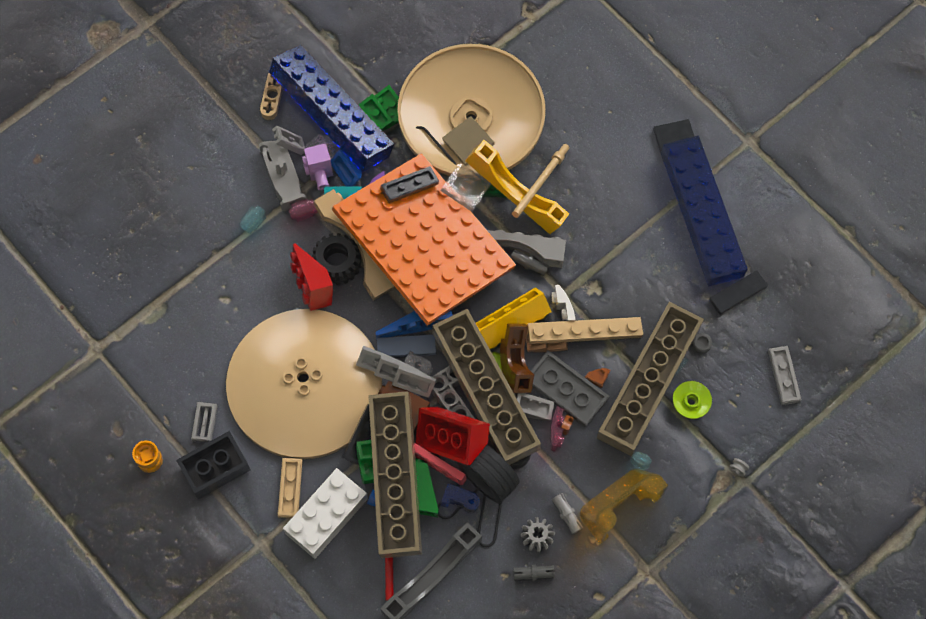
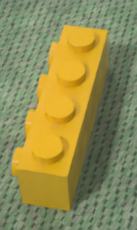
M535 287L476 322V325L489 349H493L501 343V339H505L507 324L527 325L528 323H534L537 320L544 319L552 311L544 293Z

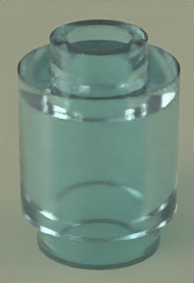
M258 205L256 207L251 206L240 219V227L249 234L252 231L255 232L266 219L264 215L266 212Z

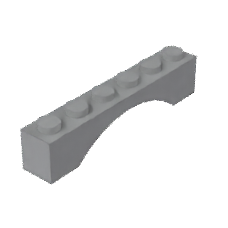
M487 230L501 247L521 250L551 267H563L566 240L560 237L546 238L538 234L530 236L524 235L521 232L506 233L503 230Z

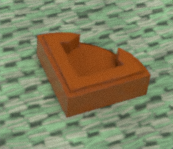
M607 368L590 371L585 378L602 388L611 370Z
M566 415L561 426V434L568 435L574 420L573 417Z

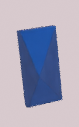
M339 150L331 159V166L345 186H355L361 179L363 163L345 151Z

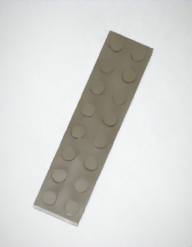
M671 302L668 303L603 422L597 439L632 457L703 323V318Z
M469 310L461 311L432 325L433 335L476 416L480 421L490 424L488 438L495 451L509 465L539 451L541 443Z
M408 391L368 395L379 555L381 558L422 555L411 396Z

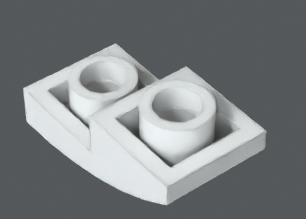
M555 285L554 292H551L552 303H556L557 310L562 309L563 321H575L574 310L567 294L560 285Z

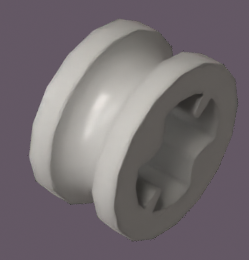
M734 458V464H731L729 469L736 475L744 477L745 471H748L750 467L744 461Z

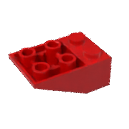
M296 243L293 244V252H290L292 260L290 267L292 273L297 275L296 283L298 289L303 291L302 299L304 304H308L310 311L331 306L333 284L327 269Z

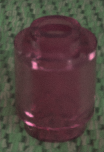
M305 199L291 204V209H288L291 219H296L299 222L318 213L313 205V199Z

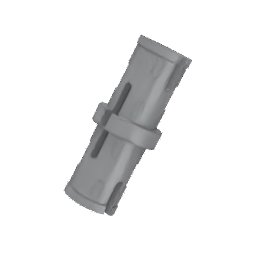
M561 493L554 497L552 501L559 510L561 519H564L571 533L574 534L583 529L574 513V508H571L564 494Z

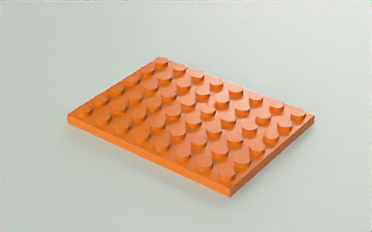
M422 153L332 207L335 215L427 326L516 266L513 260ZM431 166L439 180L438 185L388 203L380 189L382 184Z

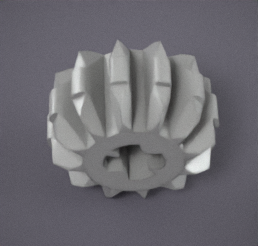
M535 517V523L529 519L527 520L528 526H522L524 532L520 536L525 538L523 541L524 546L530 543V551L533 550L534 546L537 547V552L541 551V546L547 550L548 544H553L554 540L551 537L555 536V532L549 531L553 527L552 524L545 526L546 519L539 523V518ZM535 531L542 533L541 538H538V536L534 537Z

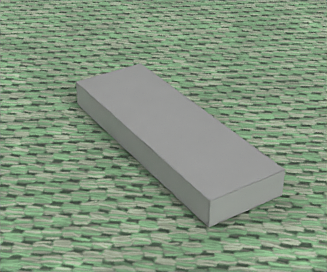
M788 346L769 349L768 354L781 405L801 402Z

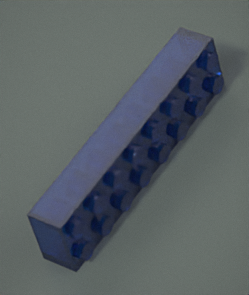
M302 45L272 59L269 73L361 172L390 157L394 143Z
M699 135L664 144L661 156L708 287L743 278L748 268Z

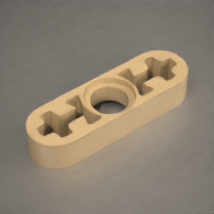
M278 69L271 70L267 76L260 107L261 115L266 120H272L277 116L285 79L283 72ZM276 76H279V79H277L275 86L273 79H275ZM271 91H275L278 93V95L275 98H269L267 96L268 93ZM269 103H270V104H271V109H272V111H270L269 113H266V111H267L268 108H269Z

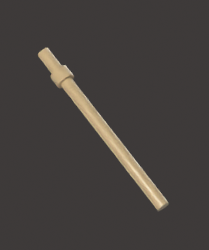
M563 144L560 150L556 151L551 157V162L512 212L514 217L518 218L555 167L564 160V155L569 150L567 144Z

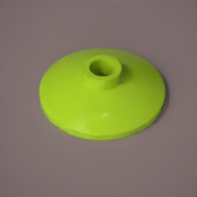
M687 381L680 384L674 391L673 405L676 411L683 417L698 419L706 415L710 410L712 396L703 384L696 381ZM692 399L695 404L690 405L688 400Z

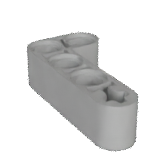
M450 365L432 377L436 379L435 383L440 382L444 384L442 388L433 387L431 392L443 409L474 418L454 390L460 384L457 378L450 376L453 373ZM453 398L455 402L447 404L445 399Z

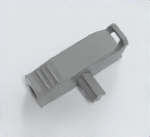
M275 141L261 142L259 144L260 152L263 153L273 188L281 201L282 211L305 205L307 203L306 197L302 194L299 178L288 149L277 145Z

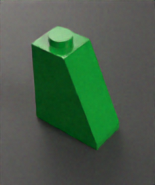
M415 458L419 514L438 518V506L428 464L424 463V460Z

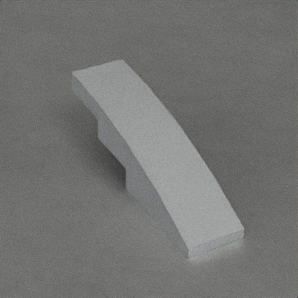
M366 346L362 347L356 366L373 371L375 376L392 381L393 386L428 398L436 382V379L422 371Z
M514 393L527 418L551 421L554 407L553 401L526 393Z

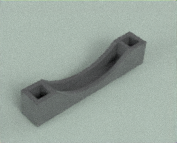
M467 522L415 578L395 593L380 608L381 613L387 619H404L482 542V535Z

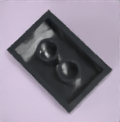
M230 431L176 460L197 499L204 497L251 470Z

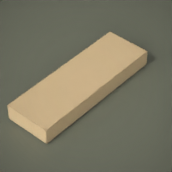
M282 458L278 518H292L299 511L302 459Z

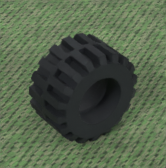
M331 233L328 238L323 236L321 238L322 242L317 241L316 247L313 248L312 257L327 269L332 284L333 282L336 283V286L340 285V282L347 284L348 279L353 280L355 278L354 274L358 275L359 268H361L359 247L357 244L355 245L353 239L349 240L348 235L342 237L341 233H337V236H333V233ZM334 253H341L348 257L343 264L333 266L326 262L327 258Z

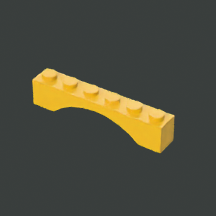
M485 140L474 148L465 160L516 206H518L529 191L506 168L499 152ZM537 194L534 195L523 210L524 213L549 234L558 229L569 215L557 202Z

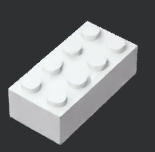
M336 468L283 527V530L289 538L316 559L368 500L367 493Z

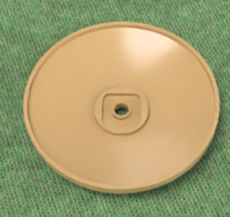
M460 44L432 53L410 72L399 95L398 121L402 136L415 156L422 153L436 171L456 178L481 179L484 177L469 164L465 166L444 143L442 137L464 122L469 114H473L476 116L475 121L494 141L495 145L492 147L499 152L504 165L510 170L521 163L538 143L545 121V100L540 84L534 74L515 56L488 45ZM416 127H425L456 162V165L450 161L423 129H416Z
M297 309L266 319L243 338L229 364L226 392L229 407L236 423L256 445L281 457L313 459L333 454L348 446L366 405L369 404L368 395L378 394L382 387L381 377L375 376L371 370L356 366L362 347L366 346L375 350L373 345L354 324L345 318L327 311ZM307 374L309 378L306 382H299V375Z

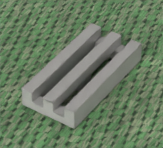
M279 126L272 129L276 133L274 138L277 139L275 141L277 145L300 155L305 153V146L301 136Z
M197 402L191 437L192 441L208 443L212 440L218 408L217 404ZM205 407L201 434L197 436L201 409ZM209 408H212L208 435L205 437Z

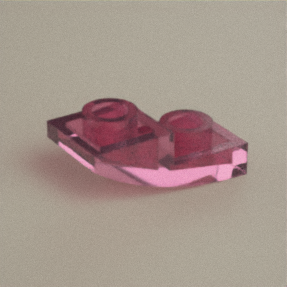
M558 406L554 412L550 430V446L553 452L556 451L557 447L561 448L565 439L562 436L564 429L559 428L565 419V416H563L564 409Z

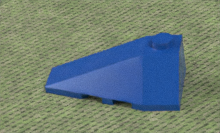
M450 310L427 326L419 315L413 311L376 331V340L377 338L395 337L433 330L432 325L451 317L452 312Z

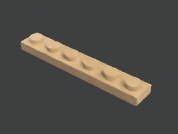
M641 317L527 324L529 344L642 338L643 336Z

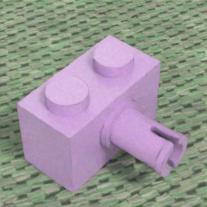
M325 143L305 148V156H302L305 173L310 175L311 181L316 180L318 190H324V187H329L327 177L333 176L327 145Z

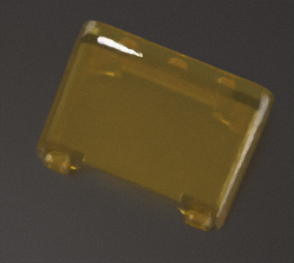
M638 468L632 469L587 502L581 508L580 518L601 544L609 538L607 532L616 524V515L612 511L634 493L640 501L649 498L656 503L663 497L668 484L658 474Z

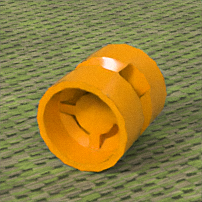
M141 441L133 448V459L142 471L151 473L161 467L163 462L162 454L153 442Z

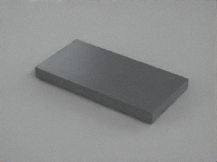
M547 351L531 370L534 374L532 387L547 399L553 401L555 405L584 427L590 423L610 397L550 351Z

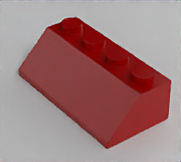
M440 407L419 408L416 444L429 452L471 465L488 444L490 424Z

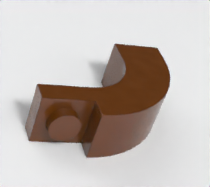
M507 324L505 339H501L500 344L502 373L513 393H531L534 374L528 369L524 356L528 330L526 324Z

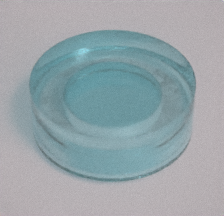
M634 452L631 458V463L641 470L648 469L652 462L651 458L642 452Z

